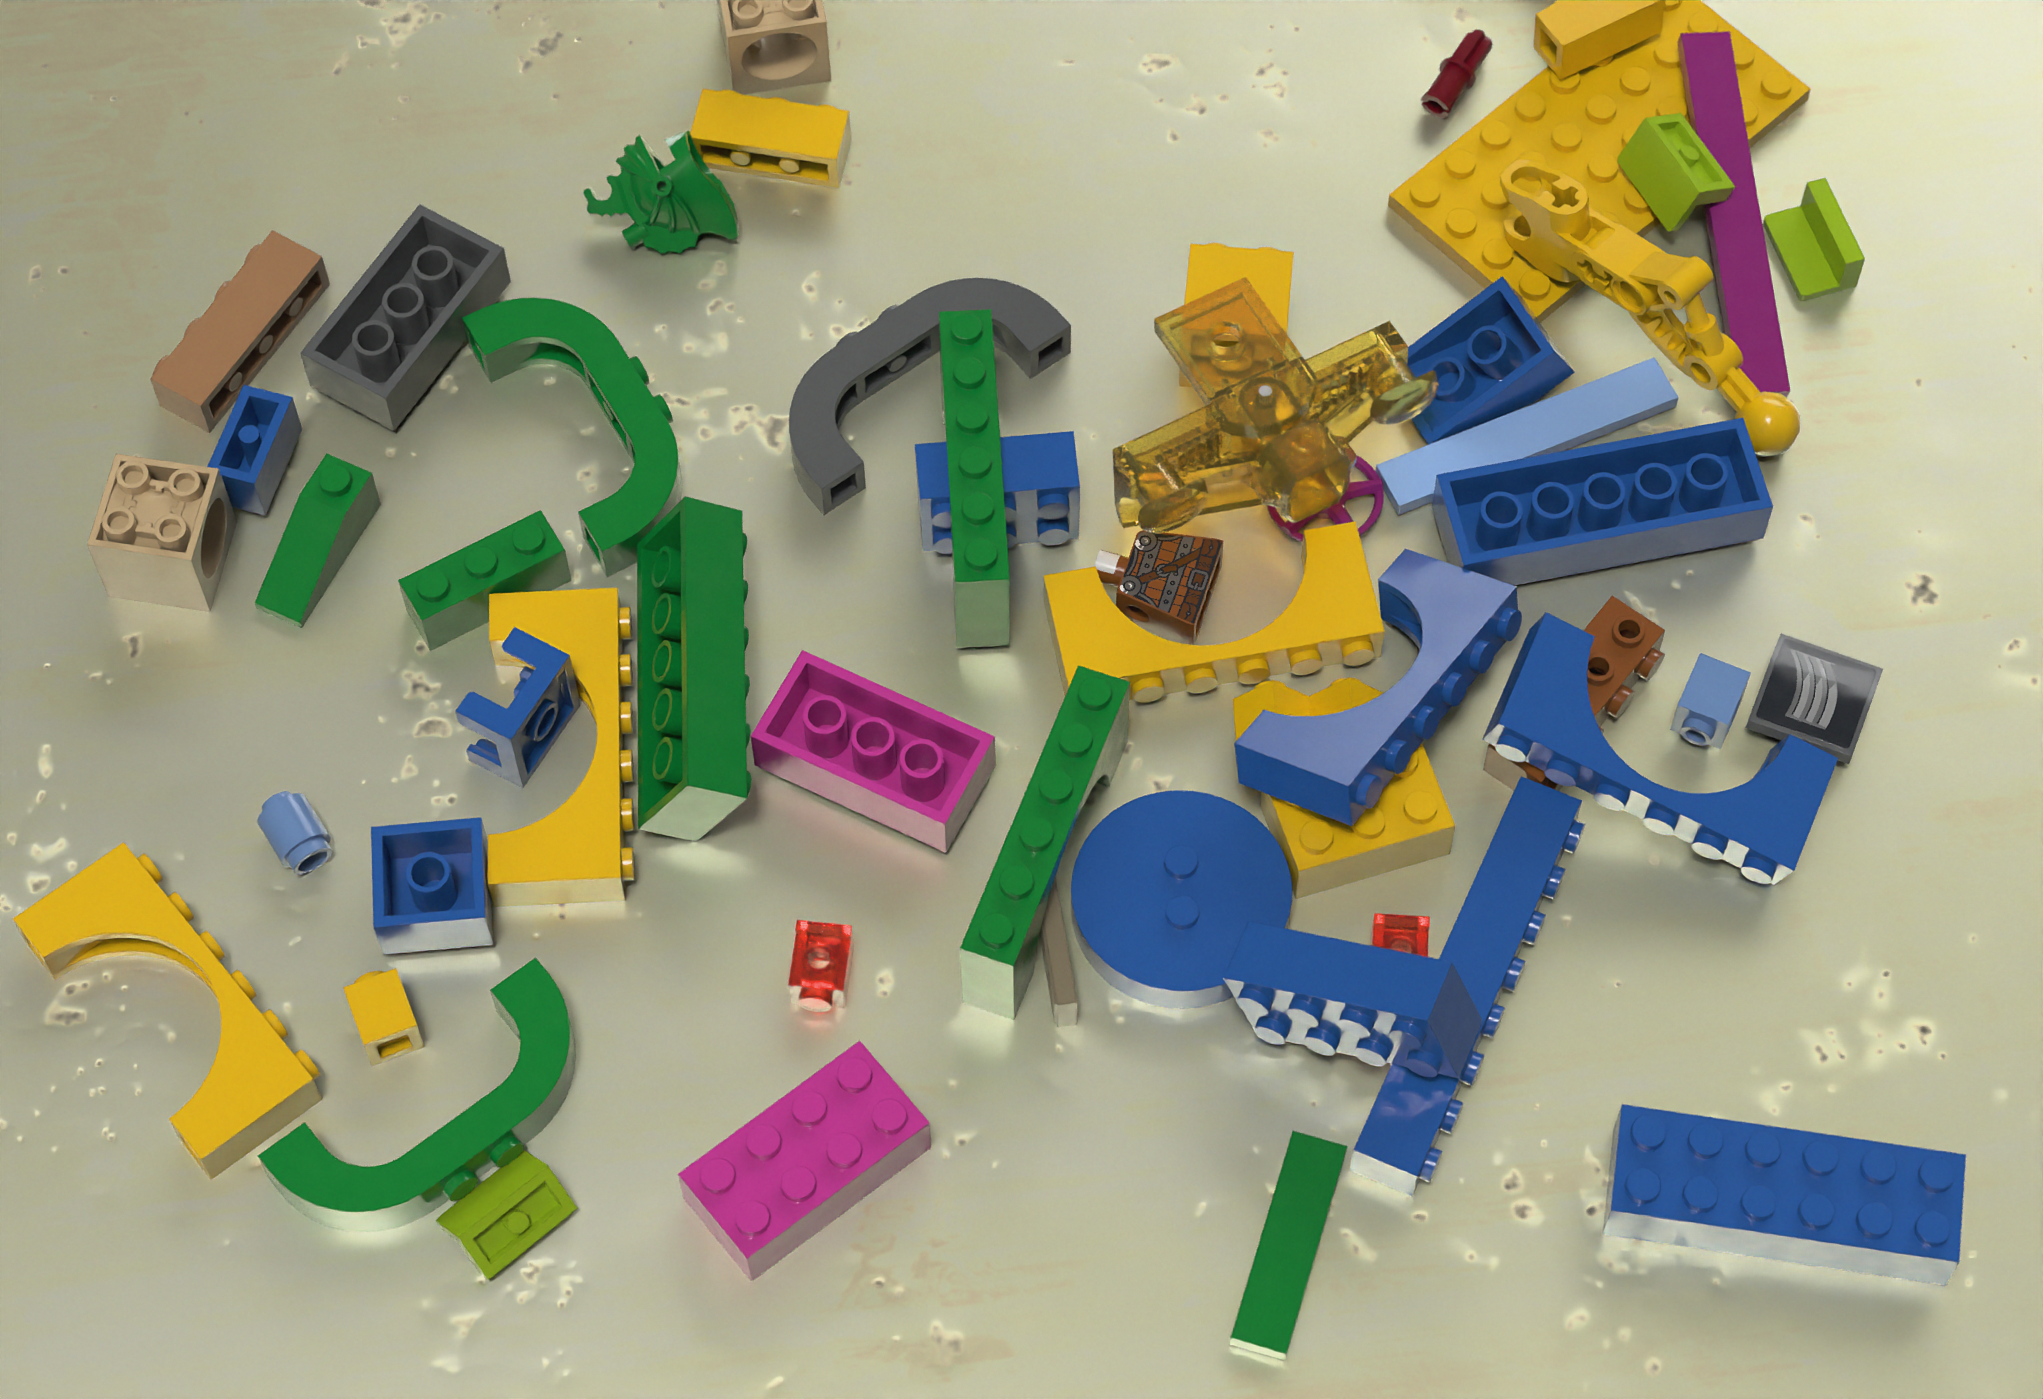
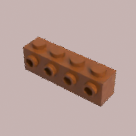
M1614 596L1609 598L1583 630L1595 636L1588 659L1587 685L1590 705L1602 734L1604 729L1601 726L1610 714L1618 718L1631 702L1635 693L1631 689L1641 677L1648 681L1658 670L1665 657V654L1660 651L1665 630ZM1488 745L1483 770L1513 791L1520 776L1560 791L1563 785L1547 778L1544 770L1526 761L1516 762L1509 760L1496 751V746Z

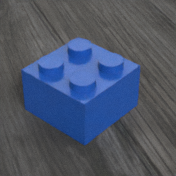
M482 817L371 827L373 928L383 955L493 945L492 900L487 884L488 839Z

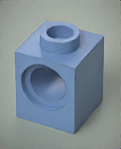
M1700 653L1677 705L1670 730L1680 733L1683 738L1693 744L1701 746L1710 745L1721 749L1743 699L1751 672Z

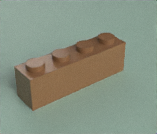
M274 230L270 232L261 244L255 245L249 251L244 265L233 279L226 281L220 286L215 295L214 302L205 313L189 324L184 338L173 352L161 358L157 363L150 380L159 405L210 433L235 403L243 385L248 386L330 285L323 257Z

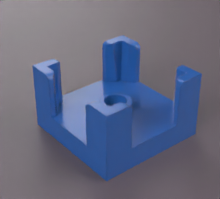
M514 627L503 642L502 649L505 653L535 667V670L526 666L519 674L520 682L514 689L515 698L507 709L475 692H469L455 713L458 722L462 726L487 738L479 739L476 745H469L466 750L468 760L524 788L581 704L570 655Z

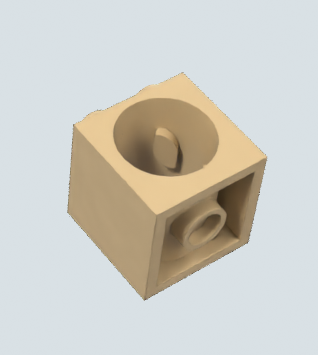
M717 0L733 91L746 95L831 81L827 21L822 0Z
M115 454L87 543L108 597L211 612L237 524L219 469Z

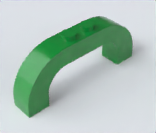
M547 298L511 299L489 305L462 317L468 346L490 383L528 366L548 364L572 371L587 385L634 462V467L626 483L617 492L578 511L583 538L606 577L636 563L637 543L681 501L682 475L677 444L670 423L673 422V417L664 398L660 394L653 397L646 385L649 384V378L639 358L634 356L629 359L612 331L594 315L577 306L559 300Z
M536 957L490 989L496 1012L520 1041V1052L516 1065L502 1084L398 1159L378 1166H356L339 1160L328 1152L304 1122L258 1155L267 1177L280 1194L299 1212L323 1225L352 1232L384 1231L398 1228L423 1218L448 1200L457 1201L465 1197L475 1188L478 1178L495 1166L499 1168L504 1167L515 1160L522 1153L524 1145L537 1136L560 1110L567 1097L575 1071V1040L567 1007L557 984Z

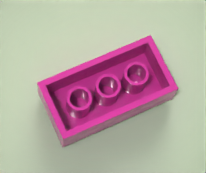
M804 650L799 654L750 736L755 766L947 853L996 766L995 736Z
M858 1041L678 1173L683 1199L747 1278L753 1282L931 1148L930 1123L862 1042Z

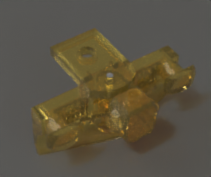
M1247 277L1154 318V332L1206 406L1112 449L1115 507L1119 522L1123 528L1140 526L1141 529L1148 533L1158 534L1177 529L1198 515L1262 504L1275 506L1280 515L1292 523L1312 516L1339 503L1349 486L1350 474L1356 463L1357 455L1348 443L1373 420L1379 424L1391 425L1409 420L1420 414L1432 403L1439 387L1437 374L1432 370L1419 377L1415 376L1407 365L1408 345L1390 321L1305 360ZM1229 334L1237 337L1240 341L1231 347H1221L1212 340L1219 335Z

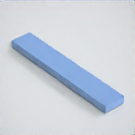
M1654 357L1377 464L1376 473L1382 479L1383 489L1397 515L1432 502L1437 474L1564 451L1675 408L1679 397Z

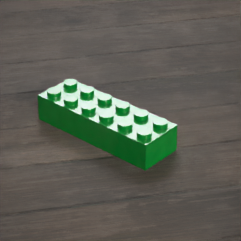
M686 496L637 543L638 829L697 842L743 803L751 789V774L747 771L746 754L751 734L750 725L746 722V698L749 692L750 680L749 676L745 674V650L749 641V631L744 626V604L748 594V583L743 576V557L747 548V536L743 533L742 510Z

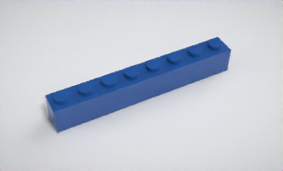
M1520 776L1439 957L1441 960L1453 962L1482 1019L1459 1078L1437 1074L1436 1077H1424L1414 1073L1408 1067L1391 1064L1353 1149L1350 1171L1412 1197L1420 1179L1431 1182L1443 1152L1434 1148L1441 1131L1451 1134L1454 1130L1464 1104L1456 1100L1462 1083L1472 1086L1475 1082L1485 1056L1476 1052L1482 1037L1485 1035L1492 1039L1494 1038L1505 1011V1007L1497 1004L1504 988L1512 992L1515 990L1526 962L1518 958L1524 942L1531 945L1535 944L1546 914L1538 912L1544 896L1554 900L1566 871L1565 868L1558 866L1564 851L1574 854L1582 837L1586 824L1577 820L1582 800Z

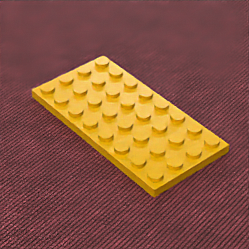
M1666 0V7L1663 9L1661 33L1563 79H1560L1547 66L1389 194L1388 206L1484 289L1503 276L1521 295L1541 323L1587 284L1581 279L1573 282H1560L1534 267L1507 242L1503 231V221L1512 216L1517 208L1503 195L1500 185V174L1516 160H1531L1567 174L1586 188L1590 208L1612 222L1625 226L1643 238L1661 222L1618 164L1617 158L1642 121L1647 117L1681 113L1690 124L1677 45L1681 33L1730 32L1749 148L1808 100L1811 88L1701 0ZM1522 177L1513 183L1516 187L1531 194H1534L1541 188V182L1533 177ZM1529 224L1521 225L1516 229V232L1522 236L1530 237L1531 230Z

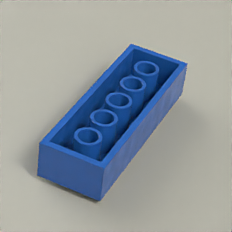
M1743 418L1437 474L1432 500V510L1448 563L1511 585L1763 539L1773 509Z
M1621 1104L1613 1129L1603 1235L1946 1286L1960 1261L1966 1154Z

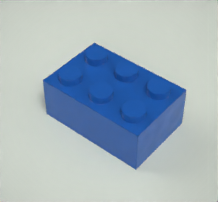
M1074 431L1000 437L1007 548L1015 544L1037 542L1046 545H1058L1067 540L1079 539L1080 483ZM946 442L915 444L923 552L937 551L943 554H951L952 541Z

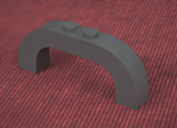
M964 278L944 282L925 289L901 305L888 307L879 315L876 321L861 331L850 332L841 338L836 347L820 357L810 367L796 388L789 412V434L794 470L804 492L819 511L826 515L866 488L864 461L841 436L839 427L845 416L855 406L940 351L939 312L991 309L994 347L1005 352L1030 379L1071 353V324L1040 295L1017 284L991 278Z

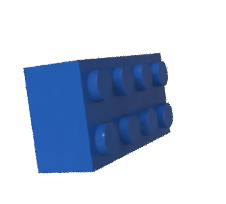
M1248 921L1223 977L1238 1006L1242 1009L1253 1027L1254 1033L1266 1042L1282 1045L1287 1041L1306 1045L1314 1052L1328 1056L1334 1055L1335 1052L1356 1056L1363 1062L1373 1066H1384L1386 1063L1404 1066L1424 1077H1436L1437 1074L1459 1078L1482 1022L1468 991L1451 961Z

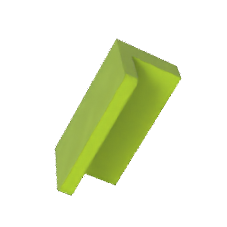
M1681 113L1645 118L1617 158L1618 164L1668 232L1678 231L1697 205L1726 201L1735 188V185Z
M1826 178L1806 183L1800 206L1768 214L1764 217L1763 226L1800 301H1807L1857 287L1865 257Z
M523 1150L515 1160L504 1167H500L469 1194L436 1219V1222L445 1233L458 1242L479 1274L489 1280L574 1212L577 1207L550 1167Z

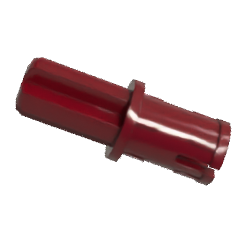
M1476 29L1473 32L1467 33L1453 55L1445 58L1440 63L1439 75L1421 98V101H1423L1422 107L1432 116L1437 118L1449 116L1451 109L1463 91L1470 89L1475 84V73L1491 51L1493 43L1489 37L1485 36L1483 31Z

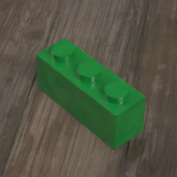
M539 510L399 579L398 582L406 610L429 650L432 651L488 623L489 594L552 591L570 582L571 576L565 549L544 514Z

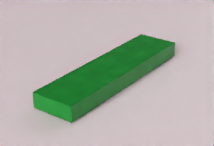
M1292 1131L1230 1337V1345L1286 1360L1346 1156L1347 1146Z

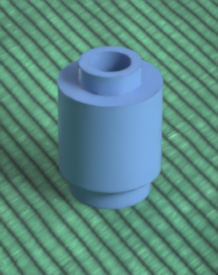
M283 791L273 795L262 805L263 811L259 815L257 823L283 866L291 867L297 875H303L314 871L329 860L333 853L329 846L331 837L304 794H291L289 791Z

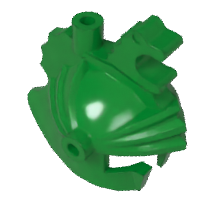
M690 131L664 139L675 158L667 166L663 164L641 135L637 136L635 144H627L624 147L625 155L616 160L617 164L621 166L620 175H609L606 178L611 186L610 197L606 200L598 198L593 188H586L583 192L588 201L587 212L589 214L597 213L601 217L608 214L612 217L616 213L620 216L627 213L635 223L622 231L624 238L633 249L644 242L645 247L653 248L660 254L666 252L681 254L686 248L696 246L697 239L701 233L712 232L723 235L730 240L737 239L739 236V224L734 203L723 183L710 171L701 158Z

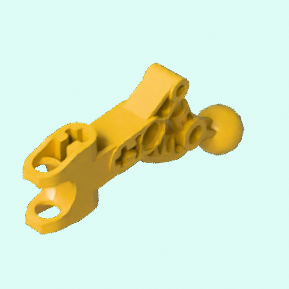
M1516 160L1500 174V185L1503 195L1517 208L1512 216L1503 221V231L1506 240L1514 250L1551 278L1560 282H1573L1581 279L1589 287L1627 310L1647 337L1680 371L1691 377L1700 387L1707 390L1717 389L1736 411L1734 419H1744L1756 455H1780L1792 446L1800 432V415L1791 400L1781 393L1760 392L1739 368L1743 363V356L1739 347L1731 338L1720 332L1715 316L1706 312L1699 293L1713 281V272L1704 260L1697 256L1683 257L1667 254L1625 226L1612 222L1589 207L1588 192L1580 182L1559 170L1536 161ZM1522 177H1533L1541 182V188L1534 194H1531L1516 187L1513 183ZM1528 223L1531 230L1530 237L1518 234L1516 229ZM1684 307L1688 318L1685 325L1678 319L1672 309L1680 310Z

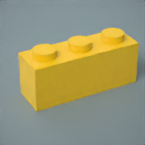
M702 88L690 132L701 158L710 169L833 188L840 187L851 144L850 113L848 110L837 109L826 104L815 106L789 102L780 97L763 98L743 95L733 90L717 91Z

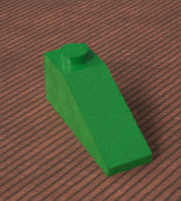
M326 453L297 499L255 600L257 609L300 628L304 626L381 506L371 472Z

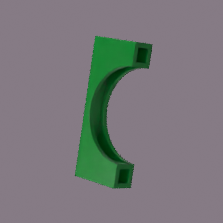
M991 309L939 312L940 382L948 462L956 648L1010 645V577Z
M1078 665L961 944L960 962L963 1003L1015 1020L1034 973L1036 948L1045 909L1073 827L1095 783L1110 787L1128 743L1130 682Z

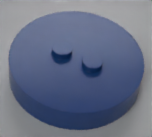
M1175 790L1152 793L1127 802L1102 819L1084 841L1074 864L1071 881V917L1080 949L1093 969L1106 982L1125 995L1150 1005L1176 1009L1199 1008L1214 1005L1234 997L1223 977L1248 921L1286 929L1289 926L1292 883L1288 863L1281 847L1267 827L1250 812L1231 801L1215 795L1197 791Z

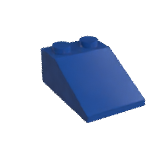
M1503 276L1378 369L1428 445L1531 405L1575 373L1525 300Z

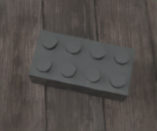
M419 204L301 351V358L310 386L395 431L467 339L462 317L494 304L511 283L504 248Z

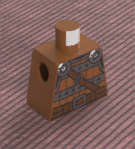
M1142 530L1135 537L1129 557L1100 550L1094 566H1096L1101 583L1118 587L1116 606L1132 622L1142 629L1166 640L1195 645L1222 567L1223 540Z

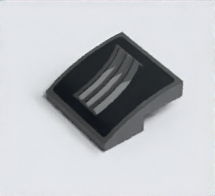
M1781 633L1746 728L1781 741L1791 734L1837 757L1838 761L1849 764L1883 668Z

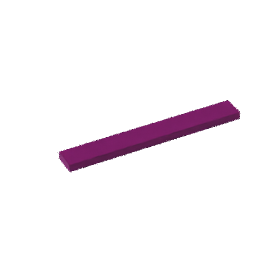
M1730 32L1681 33L1677 45L1691 127L1735 185L1734 190L1726 201L1704 204L1725 335L1731 338L1739 347L1743 356V363L1739 368L1760 392L1781 393L1788 397L1791 390Z

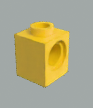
M396 968L386 972H368L357 978L354 984L343 987L371 1066L424 1048L417 1023Z

